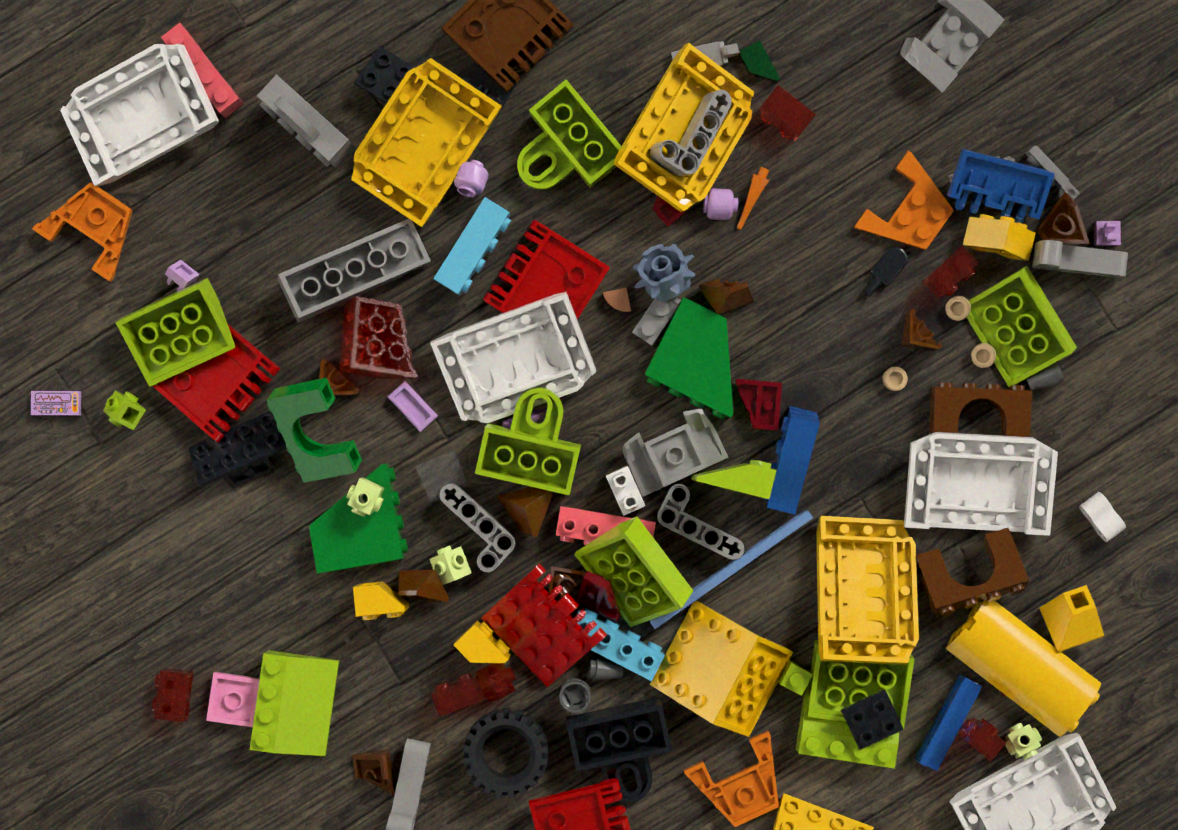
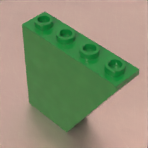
M683 297L644 376L648 377L646 382L658 388L662 384L670 388L668 393L680 399L684 395L691 399L690 404L700 409L706 406L712 409V415L722 420L725 417L731 418L733 415L727 318Z
M389 463L381 464L365 478L384 487L381 498L384 500L378 512L373 511L371 515L365 514V517L352 512L353 507L347 505L350 499L346 498V494L309 525L317 574L405 558L404 553H408L406 538L402 539L400 529H404L402 515L397 513L396 506L400 505L398 491L393 489L392 482L396 481L394 467L390 468ZM365 494L362 496L364 502L368 501V497Z

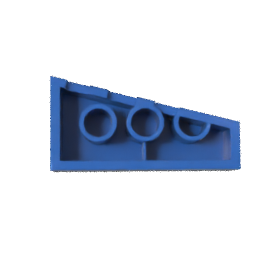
M789 406L787 417H784L781 431H783L782 438L778 440L775 454H777L776 463L771 465V469L776 470L770 498H763L766 500L767 508L796 514L820 424L817 412Z

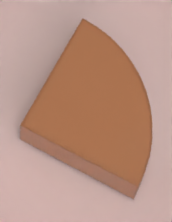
M627 288L603 292L606 302L611 307L621 312H631Z

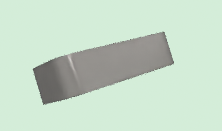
M717 90L706 94L680 143L678 144L673 140L655 143L650 150L652 160L676 176L695 173L731 106L730 94L725 90ZM704 117L708 120V128L703 124ZM693 138H695L698 143L697 149H695L693 146ZM663 146L667 149V157H664L662 154ZM683 159H684V160L686 161V163H687V168H686V170L683 169V167H682V160H683Z
M1041 240L1035 243L1032 268L1115 278L1126 277L1127 252L1062 245L1063 242L1054 240Z
M454 483L446 484L440 490L441 501L488 543L479 554L477 564L480 570L492 572L514 549L515 537L460 486ZM454 488L457 491L455 496L459 500L462 496L466 498V500L460 503L458 509L454 507L458 503L455 499L451 498L448 500L446 498V489L452 490ZM465 504H472L475 507L474 516L467 517L463 514L462 508ZM483 520L491 521L493 531L490 533L482 532L480 523ZM506 536L511 540V546L508 549H502L498 546V539L500 537ZM486 554L492 555L495 558V564L491 567L484 566L482 556Z
M682 484L672 485L657 512L659 523L732 560L740 558L744 553L742 541L683 512L689 501L690 491ZM682 488L685 491V498L682 501L677 502L672 498L674 489ZM667 509L672 510L675 514L674 520L670 523L663 522L661 518L663 511ZM688 520H692L696 524V530L690 534L685 533L683 530V524ZM709 531L717 533V541L713 544H707L704 538L705 534ZM723 536L727 537L724 542L730 545L737 542V553L732 552L730 555L729 549L722 545L721 550L717 549L722 543Z
M407 738L386 830L414 829L431 743Z

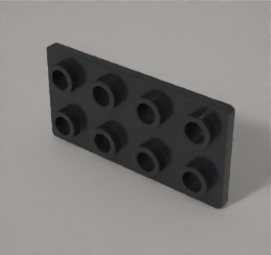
M270 411L239 424L228 431H224V437L219 443L209 438L188 448L196 477L201 487L224 478L232 489L275 470L274 462L270 456L287 449L286 442L278 431L277 422Z

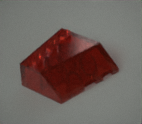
M358 296L345 301L340 372L382 379L418 378L416 370L413 369L411 357L413 355L407 343V329L401 304Z

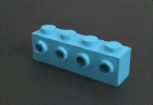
M485 197L433 279L459 296L462 292L467 293L473 283L470 279L474 272L479 273L486 262L483 259L488 251L492 253L499 241L496 237L500 231L505 232L510 225V212Z
M585 608V617L577 623L584 629L589 622L594 620L597 625L588 635H592L600 627L607 634L591 650L652 681L665 656L661 652L662 647L651 641L648 644L640 641V635L630 630L625 633L618 629L620 625L609 619L603 622L597 618V613Z

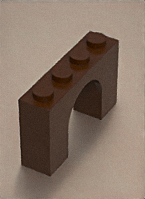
M938 382V387H931L929 435L935 432L958 433V420L963 407L972 400L982 399L993 404L998 410L1001 417V436L1030 437L1032 391L1025 390V386L1010 385V390H1003L1001 385L986 384V389L977 388V384L962 383V388L953 387V383Z
M1009 528L985 534L983 543L993 566V575L987 582L978 586H965L956 582L948 573L939 548L916 555V568L934 615L941 614V616H946L955 612L957 608L964 607L969 609L977 606L978 602L984 600L992 602L1000 599L1001 595L1007 593L1016 595L1025 591L1029 578Z

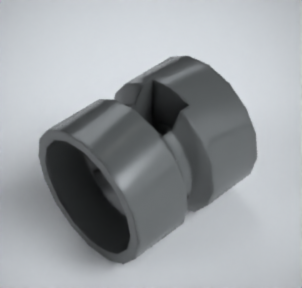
M574 677L569 678L563 683L559 695L563 708L568 712L578 713L588 707L591 691L586 681Z

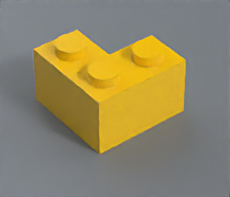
M980 214L979 218L969 217L963 245L975 251L992 252L1008 259L1029 261L1036 233L1028 230L1027 225L1014 222L1015 219L1000 216V220H997L992 216Z

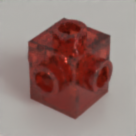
M492 663L476 671L480 687L490 703L516 691L513 683L516 680L512 668H506L504 663Z

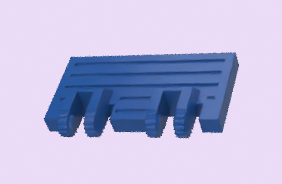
M962 149L947 195L956 198L955 208L962 210L969 191H973L974 194L969 206V212L973 214L977 213L984 194L983 205L1002 210L1000 216L1010 217L1014 202H1017L1019 204L1014 216V222L1022 223L1028 206L1030 208L1027 215L1040 219L1055 173Z

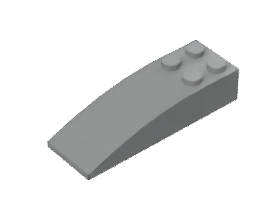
M407 219L278 274V282L299 323L385 285L431 262L412 220Z

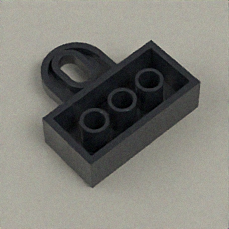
M660 697L566 717L576 771L601 766L604 780L618 779L620 785L619 792L622 793L623 797L619 800L621 802H635L647 795L652 786V772L648 756L672 751ZM625 768H631L635 773L637 784L632 790H627L622 785L620 773Z

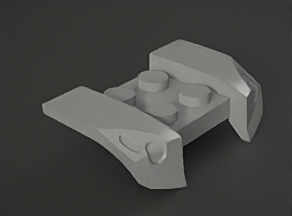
M938 0V3L948 8L921 41L916 37L906 38L902 46L900 55L941 93L956 78L958 71L980 45L990 38L1004 21L984 0Z
M703 409L685 411L683 414L687 424L645 443L638 432L624 444L623 454L642 497L728 458L718 433L706 411Z

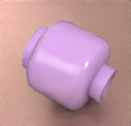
M470 160V162L462 163L459 167L454 184L460 194L466 197H475V195L483 192L489 174L481 162Z
M712 188L704 198L703 213H707L709 219L729 220L732 217V213H737L738 198H734L733 192L730 189Z

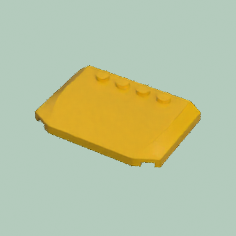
M690 43L685 44L672 60L618 151L614 165L678 211L687 210L688 207L707 196L752 118L750 105L754 91ZM717 90H725L730 94L731 106L695 173L676 176L652 160L650 150L655 143L665 140H673L678 144L680 143L706 94ZM704 117L703 124L708 128V120ZM693 138V146L695 149H697L698 143L696 139ZM663 146L662 154L664 157H667V149ZM683 159V160H682V167H683V169L686 170V168H687V163H686V161Z
M430 58L427 62L406 73L355 151L351 180L423 227L453 184L459 167L462 163L468 161L497 117L502 106Z
M820 516L818 518L816 539L818 649L821 661L907 664L913 648L919 640L916 544L913 538L909 537L904 527V521Z

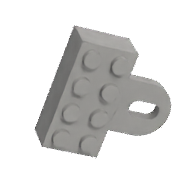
M277 74L257 95L262 101L259 105L273 119L278 116L277 122L291 135L296 132L297 136L295 138L309 151L312 148L316 150L313 154L326 167L331 164L334 168H337L355 148L348 138Z

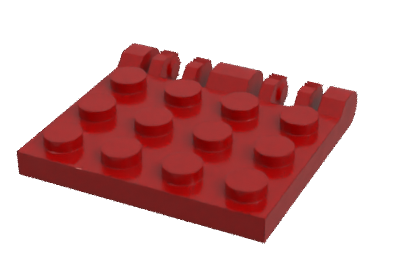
M533 220L529 228L544 237L543 240L528 231L523 236L530 242L539 245L535 253L526 246L518 244L516 249L531 259L527 262L520 256L512 253L504 268L519 276L516 281L507 274L500 272L498 275L500 279L513 285L512 289L507 293L498 285L492 284L490 289L504 297L505 300L502 301L487 292L483 301L500 312L505 313L554 294L567 292L578 320L610 267L540 222Z
M229 324L228 327L235 344L234 349L153 385L158 392L218 443L224 437V433L214 426L212 422L214 421L225 431L230 429L229 424L218 417V414L224 410L232 419L238 420L240 415L227 405L229 401L241 411H246L255 398L242 388L244 384L258 395L261 392L260 387L249 380L251 375L255 373L262 381L269 383L271 378L258 367L261 365L273 376L281 369Z
M539 563L481 618L548 687L603 640L607 634L600 627L592 635H588L597 623L593 620L583 629L577 623L586 615L583 609L573 618L570 616L579 604L568 593L556 601L554 598L563 590L560 585L556 586L550 594L543 588L551 582L553 577L548 574L538 582L537 579L546 571Z
M612 778L598 784L529 800L535 830H631L628 817L623 815L626 812L623 805L611 807L607 810L605 808V804L617 802L623 798L622 793L619 792L620 785L618 779Z

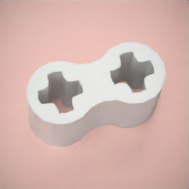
M1099 491L1079 506L1082 514L1105 542H1108L1126 528L1123 520L1114 511L1106 497Z

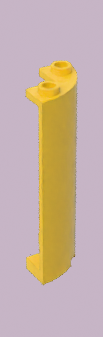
M988 600L978 602L979 604L972 608L967 621L952 633L945 649L1059 737L1067 731L1070 733L1074 731L1079 724L1078 720L1089 705H1093L1098 700L1100 694L1097 692L1101 682L1062 652L1058 653L1053 645L996 601L988 602Z

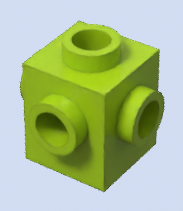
M115 390L113 395L107 400L103 411L110 417L108 421L118 427L124 425L134 430L146 409L137 403L139 398L127 391L125 394H122Z

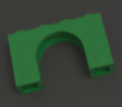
M327 377L275 388L267 399L268 409L277 422V429L282 434L286 442L287 451L291 454L295 462L296 471L300 474L304 483L355 473L362 462L354 440L331 445L320 444L310 439L301 427V416L327 411L336 399Z

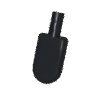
M893 247L886 251L870 270V274L874 278L863 292L870 297L881 283L886 287L889 286L906 266L908 261L907 253L900 247Z

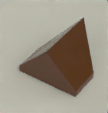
M1064 192L1036 231L1043 240L1060 241L1065 244H1090L1078 204L1068 193Z
M717 278L699 284L700 291L717 314L755 302L749 290L748 282L739 283L738 281L728 282V280H724L723 284H721L720 279Z
M914 308L906 312L902 346L927 350H939L943 347L941 343L934 341L932 338L934 333L926 327L924 320L919 321L914 315L917 312Z
M323 358L321 360L319 379L327 377L334 396L359 395L362 392L327 359Z
M528 487L498 495L497 498L520 531L537 537L553 492Z
M551 566L550 575L553 578L549 583V594L556 586L560 585L563 590L554 598L558 601L566 593L569 594L582 583L586 572Z
M399 570L398 596H408V598H418L419 600L427 598V602H448L449 597L436 570Z
M389 749L352 754L355 778H361L395 796Z

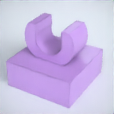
M1120 221L1094 222V246L1121 245Z
M179 260L168 267L165 275L169 277L167 284L170 285L175 282L179 285L177 291H180L194 283L199 273L182 260Z

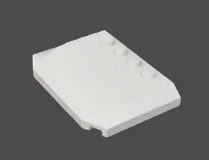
M154 44L75 88L69 103L60 110L94 186H102L118 180L214 128L219 122L189 54L182 44Z
M567 292L554 294L453 331L430 343L460 418L464 421L468 419L490 423L512 415L520 396L532 388H547L553 391L559 398L578 391L596 372V367ZM538 398L534 401L533 407L547 401L543 398Z
M935 432L910 443L904 527L922 529L939 527L994 531L1009 528L1012 532L1050 535L1058 452L1033 437Z
M1078 733L1061 736L1037 749L1038 754L1026 760L1023 757L961 790L949 801L964 830H1100L1105 824L1104 819L1111 810L1114 811L1116 809V805Z

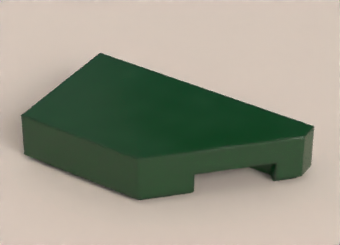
M760 40L739 51V56L749 74L767 78L774 82L780 81V77Z

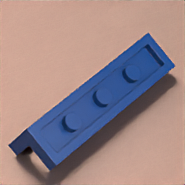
M961 674L958 675L914 759L920 764L938 771L982 688L981 685Z

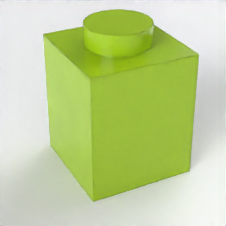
M789 660L778 682L780 685L802 696L813 674Z

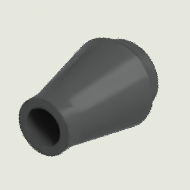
M1054 364L1031 375L1026 380L1030 390L1033 391L1059 386V383L1063 382L1064 378L1059 365Z
M597 657L589 659L587 678H591L593 681L622 679L623 666Z

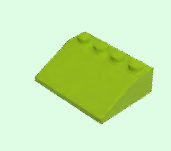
M1028 266L968 300L971 305V311L967 319L981 342L994 347L996 351L994 363L1009 388L1010 385H1015L1070 355L1077 348Z
M208 278L123 316L115 322L149 387L235 348L221 304Z
M750 460V464L743 463L693 474L691 480L769 499L776 470L771 469L772 464Z
M638 517L618 524L574 554L587 572L590 571L593 574L601 575L610 582L620 614L630 627L682 609L693 592V589Z
M815 640L811 663V673L813 676L810 679L807 717L846 722L841 712V709L845 708L844 706L852 705L858 702L859 699H865V696L869 697L877 693L878 690L882 691L885 689L904 729L914 657L910 655V659L905 665L821 661L818 640Z
M270 650L263 653L250 750L279 754L326 756L339 660Z
M809 681L804 691L796 743L797 752L804 755L895 769L899 732L859 750L846 722L807 717Z

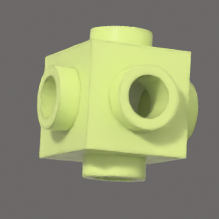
M363 477L359 478L357 485H352L348 491L346 498L350 500L347 505L353 507L352 512L365 517V514H373V511L378 512L384 500L381 498L384 487ZM364 494L368 497L367 502H364L362 499Z
M447 546L437 550L438 556L430 558L433 570H436L443 585L472 573L461 546L455 549Z
M1019 723L1008 729L1010 734L1005 737L1007 741L1004 743L1010 755H1015L1016 759L1023 756L1026 760L1038 754L1036 749L1041 747L1039 742L1042 741V738L1035 727L1031 728L1030 724L1023 727L1022 723ZM1021 736L1027 737L1029 741L1027 745H1023L1020 742Z

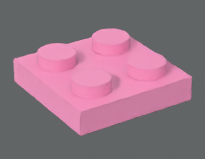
M214 672L206 721L253 727L260 678Z

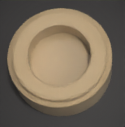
M955 296L947 302L946 314L952 320H963L971 311L970 302L963 296Z
M987 343L976 345L971 353L972 362L980 368L991 366L996 359L994 347Z
M892 367L884 372L882 380L887 389L898 391L906 386L908 377L902 368Z

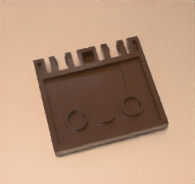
M469 0L442 27V31L507 93L514 85L502 71L513 82L517 83L520 80L519 75L508 65L514 60L521 70L528 72L531 68L519 54L522 53L531 64L535 65L546 54V51L534 39L537 37L540 43L547 49H551L554 45L542 31L547 27L556 38L561 39L564 35L559 28L567 33L574 25L550 0Z

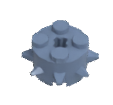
M663 244L650 247L642 254L643 259L641 262L633 266V269L641 277V280L634 287H645L646 292L651 298L657 299L659 302H666L671 298L679 296L690 288V279L695 278V273L690 271L687 263L694 257L693 254L684 256L676 244H672L670 247H664Z

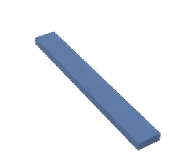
M803 510L746 550L740 558L732 560L692 588L693 592L682 609L649 620L654 629L813 518L809 511Z

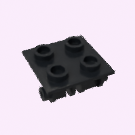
M380 46L354 84L387 103L406 73L415 67Z
M475 62L465 78H462L500 104L502 108L517 84L502 71L514 85L507 93L504 92Z
M885 689L882 691L878 690L877 693L869 697L865 696V699H859L858 702L844 706L845 708L841 709L859 750L904 730Z

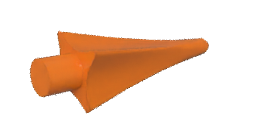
M760 167L758 174H753L746 203L737 225L738 230L743 228L751 209L769 182L766 179L769 170Z

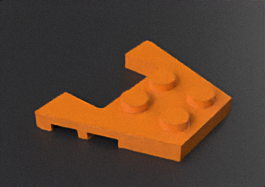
M908 150L895 170L914 183L912 189L888 222H885L866 209L854 228L926 250L954 210L914 155Z
M91 182L68 199L67 203L51 212V215L45 220L37 223L32 229L53 242L66 222L104 247V251L92 267V270L112 282L133 210L100 187L94 186Z
M768 730L749 739L758 758V763L714 783L703 761L684 769L685 775L708 797L734 827L779 807L771 735Z

